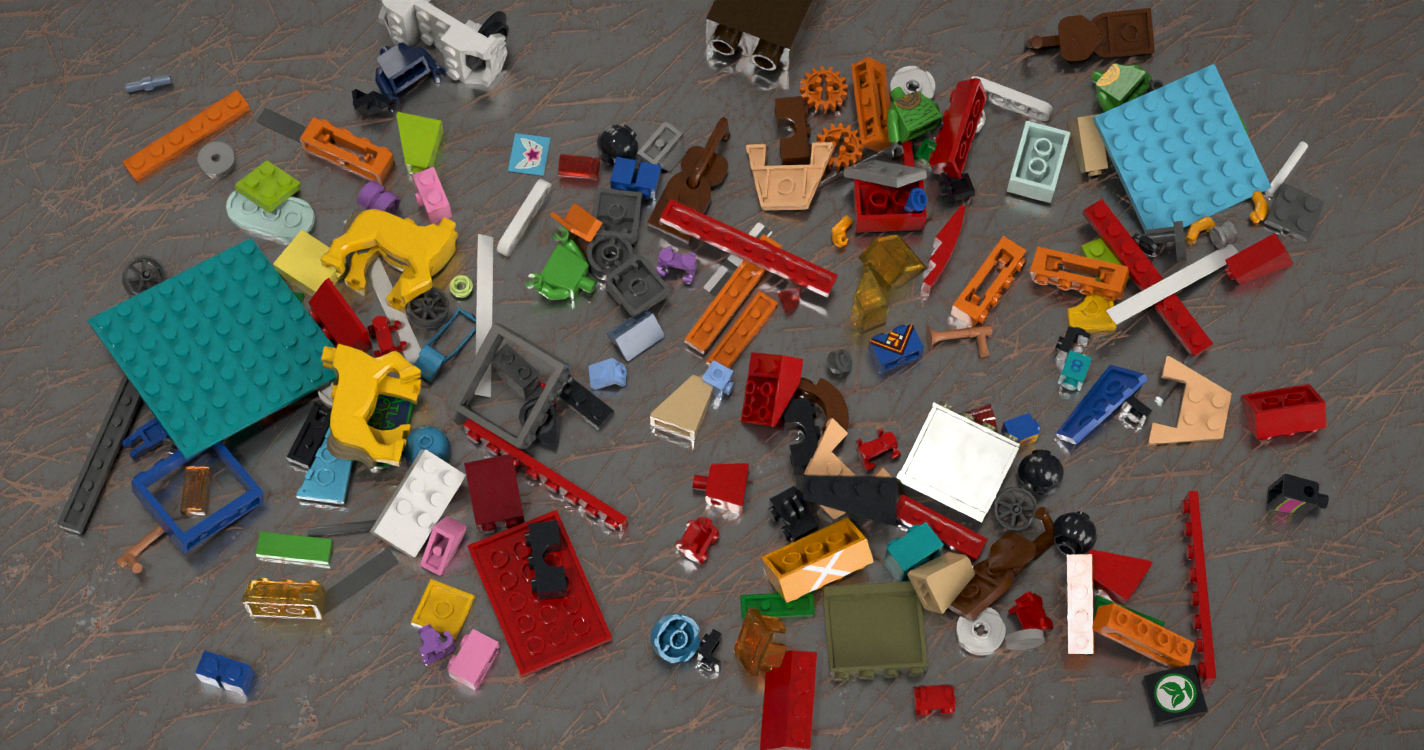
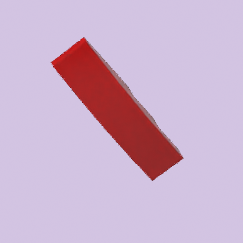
M964 205L958 208L935 237L933 247L937 250L929 259L927 269L931 272L923 280L921 289L928 296L943 276L953 256L960 236L966 208Z

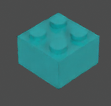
M927 522L920 526L915 524L906 532V536L901 539L897 537L887 544L888 548L886 549L883 564L897 582L909 581L910 579L907 574L911 570L941 556L944 544Z

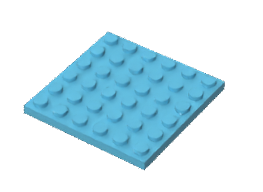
M1215 64L1092 118L1145 234L1146 230L1174 227L1173 222L1183 221V228L1205 216L1209 217L1252 197L1256 191L1264 192L1271 188Z

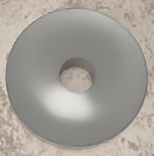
M210 142L199 151L198 164L200 169L211 178L224 177L235 166L234 152L224 142ZM215 158H220L217 162L213 161Z
M1040 629L1020 630L1010 633L1004 638L1008 650H1026L1045 643L1044 632Z

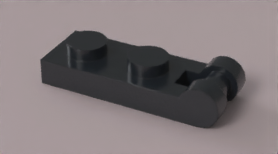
M569 374L567 377L569 378L568 381L562 384L558 391V399L597 430H600L614 415V410ZM566 386L572 389L568 394L563 391Z
M314 403L286 457L288 461L307 469L310 468L330 427L332 408L326 409L323 407V404ZM321 416L324 418L323 422L318 421L317 418Z

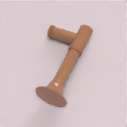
M927 325L926 341L929 349H932L935 343L942 340L977 337L979 356L987 357L990 355V352L988 351L985 336H991L993 331L991 325L949 331H936Z
M158 524L150 533L115 561L121 568L129 564L132 572H141L142 565L135 557L165 531Z

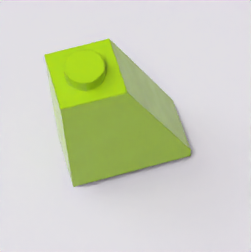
M397 112L396 116L407 173L412 176V174L432 168L444 131L442 121Z

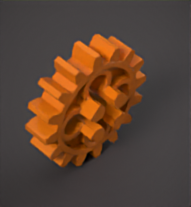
M824 66L820 67V71L813 67L812 73L806 72L804 79L800 81L799 95H802L803 102H807L808 109L812 106L815 107V113L819 109H823L824 114H827V109L829 108L835 112L836 105L842 107L843 100L847 99L848 85L846 84V77L840 78V71L833 73V67L831 66L828 71L824 69ZM822 78L826 79V101L822 100Z
M839 123V126L835 128L833 124H830V130L823 128L822 135H817V142L815 143L831 141L834 145V151L828 162L829 170L836 166V170L839 172L841 167L847 168L849 164L855 165L857 160L862 159L864 146L861 144V137H858L859 131L854 130L852 132L851 125L843 128V124ZM841 137H845L844 144L840 146ZM839 148L838 157L833 158L835 156V150Z

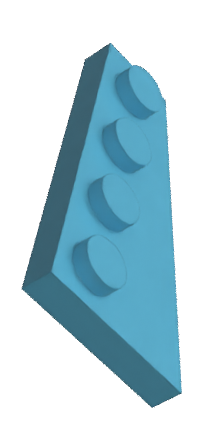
M329 427L321 448L318 449L311 469L308 470L302 487L299 488L296 497L298 499L345 505L353 460L338 459L329 453L326 444L331 433Z

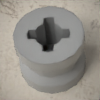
M1230 221L1222 223L1220 227L1214 226L1210 229L1211 241L1218 249L1225 247L1227 243L1233 244L1238 240L1237 230Z

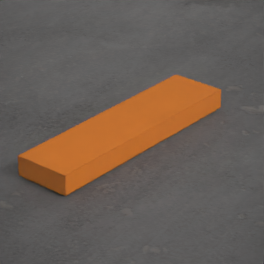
M758 291L708 357L706 364L710 366L712 361H716L731 369L778 307V302Z

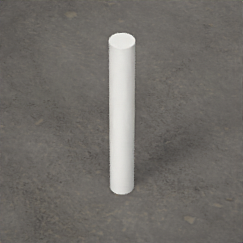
M1303 141L1299 143L1271 182V188L1265 191L1267 196L1273 197L1308 148L1307 143Z

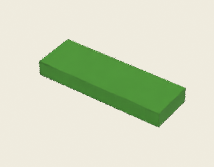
M260 531L256 556L329 565L332 539Z

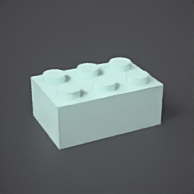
M1026 121L1007 192L1051 203L1071 132Z

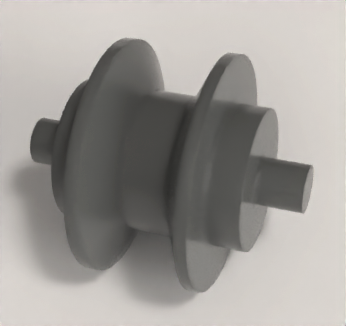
M839 349L829 353L827 364L832 373L841 374L851 369L852 359L845 349Z

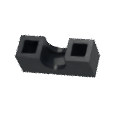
M809 397L791 399L781 415L784 431L796 430L805 437L802 442L789 445V457L793 475L805 473L810 459L813 458L818 447V440L821 437L820 428L814 425L813 418L817 417L815 405H810Z
M558 520L528 524L529 532L525 533L526 546L532 548V555L528 556L529 569L535 571V578L531 579L532 592L538 594L539 600L568 597L564 566L551 567L544 562L545 557L549 553L562 551Z

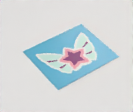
M515 133L508 171L544 176L551 138Z

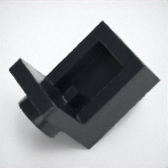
M357 89L352 91L354 109L367 116L377 114L390 105L389 97L376 91L368 94Z
M946 172L941 173L942 181L938 182L939 189L942 195H946L949 203L975 196V189L968 173L962 174L960 179L948 178Z
M1069 326L1065 337L1060 336L1055 349L1059 350L1056 359L1065 362L1073 342L1087 347L1091 335L1080 327Z
M1140 387L1122 403L1120 409L1127 413L1130 420L1143 426L1149 419L1152 410L1136 398L1142 388Z
M715 629L712 630L710 635L706 633L702 638L698 660L705 669L709 671L714 669L719 672L721 661L712 655L722 641V634Z

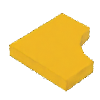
M1087 295L1082 303L1067 309L1068 327H1080L1086 332L1115 331L1117 326L1106 312V310L1114 307L1113 301L1106 300L1101 295Z

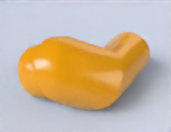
M1256 191L1251 197L1256 206L1255 211L1249 215L1253 223L1264 221L1269 211V206L1262 193Z
M847 215L831 229L832 242L837 247H843L848 243L845 231L853 224V221Z
M1207 216L1195 221L1190 225L1185 241L1195 244L1199 233L1203 230L1210 232V229L1216 226V223L1211 217Z

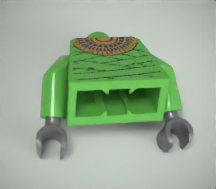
M1112 64L1105 73L1096 70L1091 78V81L1095 83L1096 98L1104 112L1142 96L1146 90L1149 93L1163 87V83L1160 80L1152 81V77L1138 65Z
M901 87L893 89L889 95L894 101L887 112L888 139L891 145L887 147L886 153L890 158H893L895 155L894 148L896 149L897 156H901L904 153V149L898 144V141L904 143L931 131V136L936 139L938 131H942L944 125L941 124L943 115L940 113L937 102L925 97L920 91L906 95Z

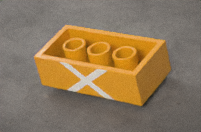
M848 517L761 557L768 580L786 603L796 600L813 590H818L822 586L834 580H839L853 571L863 569L866 565L874 562L866 537Z

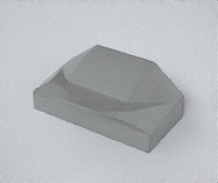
M665 121L637 152V157L646 163L661 165V169L671 172L685 156L682 145L683 133Z

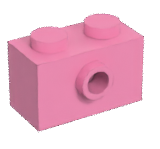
M432 167L412 174L417 193H415L416 201L419 207H424L430 224L440 222L443 217L451 218L450 205L435 168Z

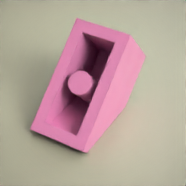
M447 515L434 525L420 566L438 576H442L459 549L467 526Z

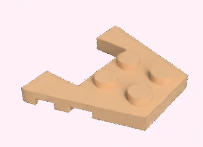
M812 143L810 165L766 166L768 155L766 144L746 145L762 209H808L834 151L833 143Z
M1166 356L1161 378L1185 384L1176 428L1152 423L1147 445L1222 440L1232 393L1174 358Z
M830 418L826 424L825 432L817 444L818 447L815 454L810 459L804 474L855 475L832 453V450L848 433L833 418ZM880 467L873 475L892 477L882 467ZM818 505L834 520L846 513Z

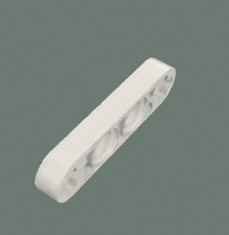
M981 77L971 78H979L987 95L986 101L1040 121H1048L1052 114L1053 107L1045 101Z
M539 179L500 239L497 252L507 257L511 255L549 195L551 183L543 179Z

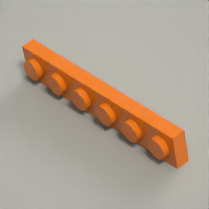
M235 90L122 161L135 182L251 110L250 106L239 91Z
M762 234V236L759 238L764 242H767L775 247L782 249V245L775 242L774 240H772L764 234ZM743 260L686 336L684 343L704 355L766 272V269Z

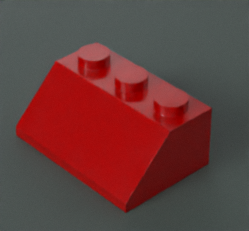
M854 179L856 233L925 230L926 207L922 211L913 210V212H907L904 210L912 188L924 190L923 179L898 188Z
M330 278L324 280L308 302L311 309L308 313L316 323L320 322L323 327L321 329L329 340L332 339L336 346L334 348L337 349V345L341 344L365 353L372 350L373 347L365 326Z
M1310 384L1241 395L1249 430L1256 439L1268 440L1274 436H1292L1298 432H1316L1318 429L1326 428V402Z

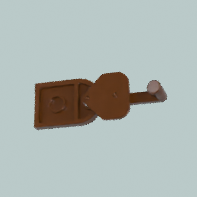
M1151 8L1101 13L1090 21L1083 15L1067 16L1061 19L1058 24V35L1046 37L1036 35L1026 39L1025 46L1027 48L1039 49L1040 47L1059 45L1060 54L1067 61L1086 60L1092 52L1097 56L1105 58L1155 53Z
M722 117L718 120L704 148L693 146L687 150L681 161L682 172L675 174L667 183L647 222L648 226L689 244L693 236L660 222V217L670 199L702 214L705 213L711 201L710 187L720 184L728 171L727 160L723 156L714 153L721 140L730 138L729 125L726 118Z
M1040 507L1035 512V518L1041 521L1045 531L1034 541L1014 532L1007 533L998 539L990 548V558L973 566L976 574L948 609L971 622L1008 590L1013 583V579L1054 544V523L1047 508Z

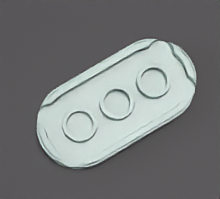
M237 191L231 193L226 203L229 219L235 226L288 243L292 242L301 229L311 234L316 225V217L311 206L306 201L292 196L270 213Z

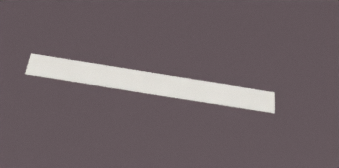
M378 256L368 266L366 272L387 318L390 319V325H395L394 321L396 320L401 322L402 328L394 331L399 345L401 341L407 342L408 348L403 353L406 360L414 364L420 356L421 348L405 313L387 306L385 298L393 287Z
M478 234L476 354L492 327L493 237ZM491 363L479 383L475 395L491 397Z
M1228 244L1106 310V312L1117 325L1227 264L1225 259L1235 255L1238 251L1232 244Z

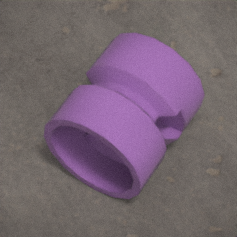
M372 180L360 191L357 205L364 210L378 209L394 215L399 208L401 200L391 191L386 192L385 187Z

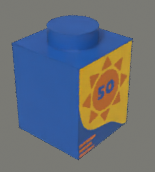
M1030 413L1003 422L1001 432L1003 436L1006 432L1019 438L1017 443L1023 447L1037 442L1040 426L1038 421L1033 419Z

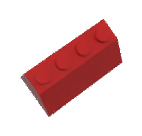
M979 78L960 81L957 83L956 89L951 91V104L949 110L944 112V125L942 131L939 130L937 133L935 152L932 151L929 157V164L935 174L941 175L942 172H946L948 177L961 178L987 99L986 92Z
M791 650L767 655L760 750H810L817 652Z

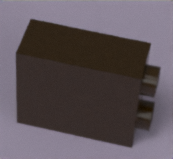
M715 0L706 17V41L710 42V46L715 51L723 55H733L734 52L749 56L756 66L764 70L772 71L779 67L789 71L821 0Z

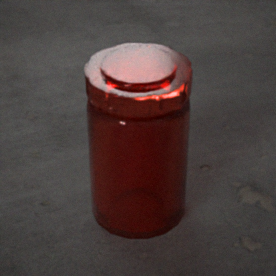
M560 154L558 176L588 180L591 178L592 180L598 179L600 158L595 157L593 159L588 156Z

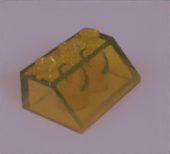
M258 578L257 581H249L242 602L250 616L323 620L326 590L323 584H320L318 581L309 580L305 583H296L294 580L283 579L281 582H272L267 578Z

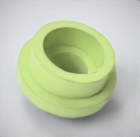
M458 275L450 282V291L455 297L465 298L473 290V283L467 276ZM460 285L465 286L463 290H458L457 288Z

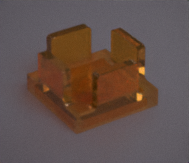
M748 608L734 647L735 654L751 676H758L760 671L771 672L772 667L779 668L787 650L785 644L771 642L773 632L782 634L786 632V627L780 618L761 615L758 609Z

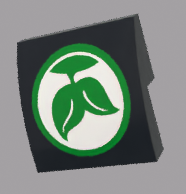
M1195 665L1172 668L1144 676L1158 724L1208 713Z

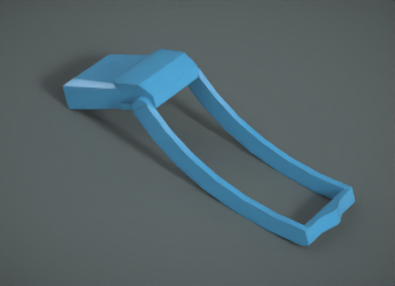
M458 308L446 325L424 345L419 352L420 356L414 366L421 370V377L429 382H433L444 363L446 364L475 334L476 326L467 338L447 357L430 346L444 333L460 312L476 322V318L472 313Z

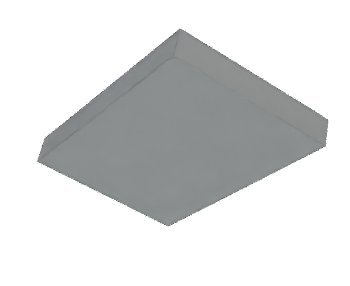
M876 159L844 169V177L896 188L927 178L925 169Z

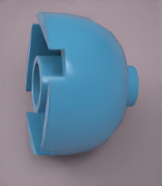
M421 426L414 429L406 438L407 444L404 448V456L409 466L412 465L420 450L424 449L446 463L451 459L452 448L448 437L441 429L434 426Z
M666 614L658 619L651 629L650 641L652 648L659 657L670 663L688 661L695 655L700 646V639H698L699 626L693 619L683 614Z

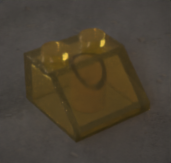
M899 235L875 238L858 257L863 262L864 268L872 273L878 280V284L887 291L901 288L927 269Z
M870 267L864 269L853 296L852 306H850V323L854 329H858L860 335L886 325L889 308Z

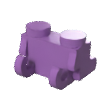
M668 246V249H661L656 272L659 276L665 277L666 271L663 270V267L668 268L671 266L683 269L689 275L683 276L682 281L692 284L698 262L697 258H695L696 252L691 251L690 254L683 255L673 252L672 246Z
M431 624L425 625L418 630L423 643L419 651L425 665H429L454 652L455 644L449 632H444V636L447 639L446 642L442 643L439 640L441 638L440 634L433 629Z

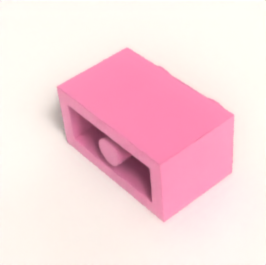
M472 629L469 635L466 634L460 643L461 650L457 656H452L447 668H449L450 678L476 691L497 656L500 646L499 642Z

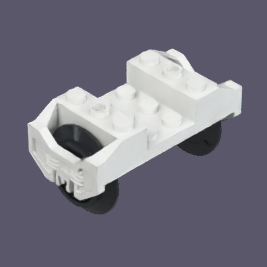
M380 0L382 7L378 16L379 23L386 27L393 43L397 45L403 42L408 46H414L421 38L425 44L434 45L439 48L440 52L443 53L446 73L453 80H460L466 84H483L489 87L501 72L508 54L507 48L504 45L508 37L509 27L506 25L507 17L504 12H495L483 25L474 23L471 20L463 24L433 6L432 0Z

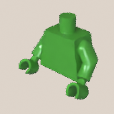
M558 227L562 237H559L557 233H553L552 238L555 241H561L562 245H557L540 275L538 273L528 275L529 278L533 279L534 283L527 281L525 286L528 289L536 288L537 292L549 300L574 299L580 289L591 294L596 287L597 281L587 277L589 274L588 261L578 245L571 238H567L569 235L567 228Z

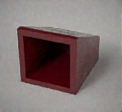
M512 454L464 463L478 533L489 534L499 528L506 527L509 529L525 522Z

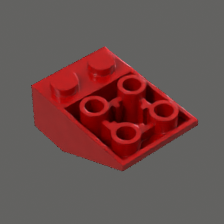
M751 352L741 422L775 427L800 384L804 359Z

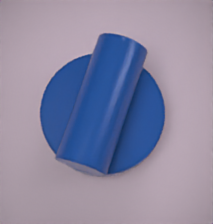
M912 188L904 207L905 211H922L926 207L927 196L923 189Z

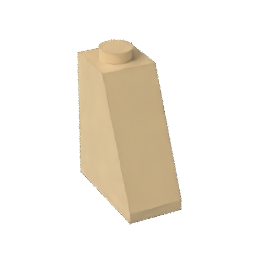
M1100 114L1067 120L1081 173L1088 172V176L1102 174L1101 169L1108 168L1105 145L1092 119Z
M692 375L652 411L650 415L651 425L695 440L713 397L714 387L702 381L703 375L699 377Z
M948 552L911 570L907 575L924 609L943 614L976 573L968 556Z

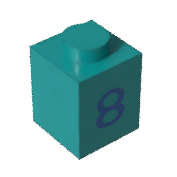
M1070 350L1058 383L1068 390L1080 391L1092 358Z

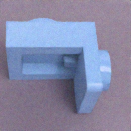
M613 358L588 366L590 388L594 390L612 384H617L621 387L627 385L625 365Z
M712 361L702 377V381L714 387L713 396L722 400L725 394L729 395L735 385V382H733L734 371L716 361Z

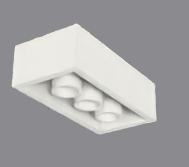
M420 450L370 530V533L410 558H415L466 475L428 450Z

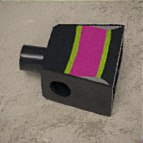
M1284 474L1268 487L1266 510L1306 515L1315 507L1326 509L1329 497L1326 494L1319 493L1318 482Z

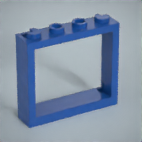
M221 441L210 446L211 449L247 492L184 533L147 487L205 450L185 459L177 449L173 455L166 459H160L151 469L138 473L131 481L134 495L183 554L263 503L262 489Z

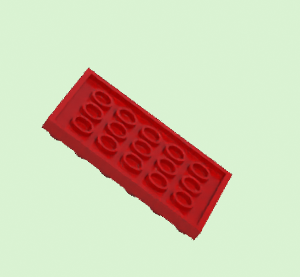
M557 510L467 545L521 678L612 641L610 631ZM558 520L562 551L549 553L545 557L544 562L551 567L564 566L568 597L539 600L538 594L532 592L531 579L535 578V571L529 569L528 556L532 555V548L526 546L525 533L529 532L528 524Z

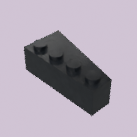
M796 474V496L798 499L896 526L898 478L890 476Z

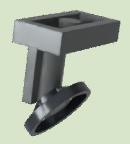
M1183 221L1173 222L1174 227L1146 230L1145 236L1140 234L1131 235L1135 242V239L1139 240L1137 245L1143 253L1152 257H1156L1160 252L1156 245L1157 243L1175 241L1177 262L1187 261Z

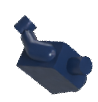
M403 42L398 43L392 48L385 46L380 50V56L376 59L379 65L375 72L376 84L382 95L389 97V103L396 102L399 108H401L400 100L392 95L393 92L395 94L399 93L431 72L430 69L433 71L432 78L436 83H440V77L436 75L437 73H441L446 78V69L443 66H436V61L423 47L408 46ZM389 105L388 110L390 112H393L391 106Z

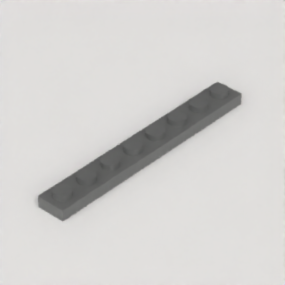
M125 374L58 520L57 525L59 528L82 534L142 400Z

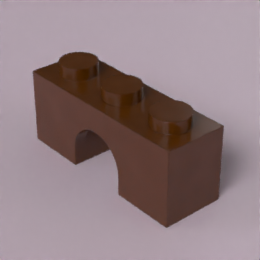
M802 96L775 98L774 110L777 129L787 128L795 133L792 137L780 139L781 165H809L812 144L808 145L807 139L811 138L810 124L805 123V118H808L807 104H803Z

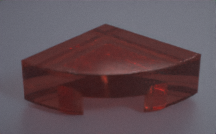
M800 286L778 293V299L785 316L793 313L799 306L801 299Z

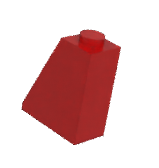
M1273 233L1225 259L1228 265L1225 270L1231 281L1235 279L1239 284H1243L1294 263L1284 244L1276 233Z
M1090 549L1088 554L1093 555L1094 589L1113 602L1123 606L1126 605L1153 564L1149 560Z

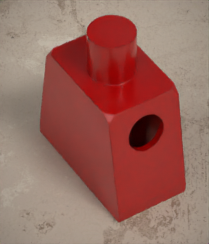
M711 464L708 476L694 475L692 489L706 491L705 503L742 514L749 464Z

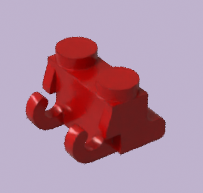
M376 316L372 320V325L367 327L369 336H374L376 333L380 351H374L375 358L392 351L402 352L408 348L406 341H401L400 346H395L392 332L402 328L400 321L396 320L394 321L395 325L389 326L391 324L389 318L386 316Z
M882 429L876 431L877 439L864 443L861 438L855 441L859 460L866 472L876 468L874 462L869 464L868 460L882 452L891 449L893 452L890 454L892 460L901 457V453L898 450V442L892 432L884 433Z
M707 517L688 520L686 524L688 528L681 540L676 541L675 547L681 550L684 556L700 564L707 558L708 552L706 549L709 544L715 542L719 537L718 528Z
M1026 592L1016 599V605L1008 610L1010 616L1017 615L1023 627L1022 630L1040 629L1046 633L1053 628L1052 620L1046 616L1042 608V598L1036 595V593Z
M922 685L919 688L912 687L916 715L930 714V709H940V713L955 712L953 685Z

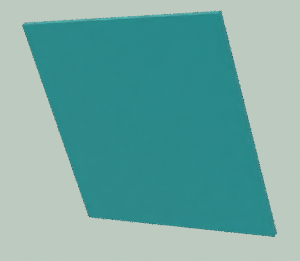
M252 238L87 319L90 327L185 459L337 379L334 370L323 368V362L321 361L324 346L334 348L333 344Z

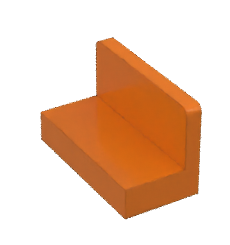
M576 203L572 205L565 218L553 211L550 214L551 217L570 232L589 242L592 241L602 225L600 220Z

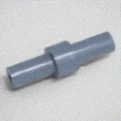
M170 74L155 78L149 76L142 78L141 81L127 83L125 87L127 93L143 89L149 91L155 89L156 86L172 83Z

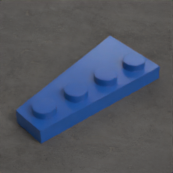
M1109 365L1057 430L1056 435L1060 440L1077 444L1148 380L1144 373Z

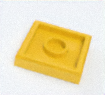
M430 579L411 620V624L419 628L431 624L440 636L445 637L444 632L447 631L452 635L453 641H457L476 597L465 591Z

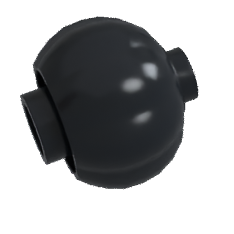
M614 124L604 128L597 139V147L601 153L599 158L607 165L615 164L616 157L633 160L638 152V142L635 139L637 134L625 124L622 126Z
M1033 450L1032 454L1025 456L1018 466L1020 481L1027 488L1033 490L1034 495H1047V491L1061 483L1064 475L1061 462L1058 458L1051 455V451Z
M1082 511L1063 514L1054 522V543L1057 545L1058 550L1065 555L1084 554L1095 545L1097 539L1096 527L1090 521L1089 515Z

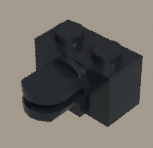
M795 485L769 499L768 513L773 521L777 520L782 527L780 532L785 541L790 540L793 543L818 531L819 524L812 515L807 503L797 498Z

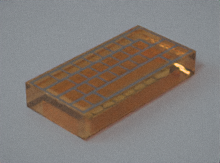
M185 467L180 508L182 515H206L211 471L209 467Z

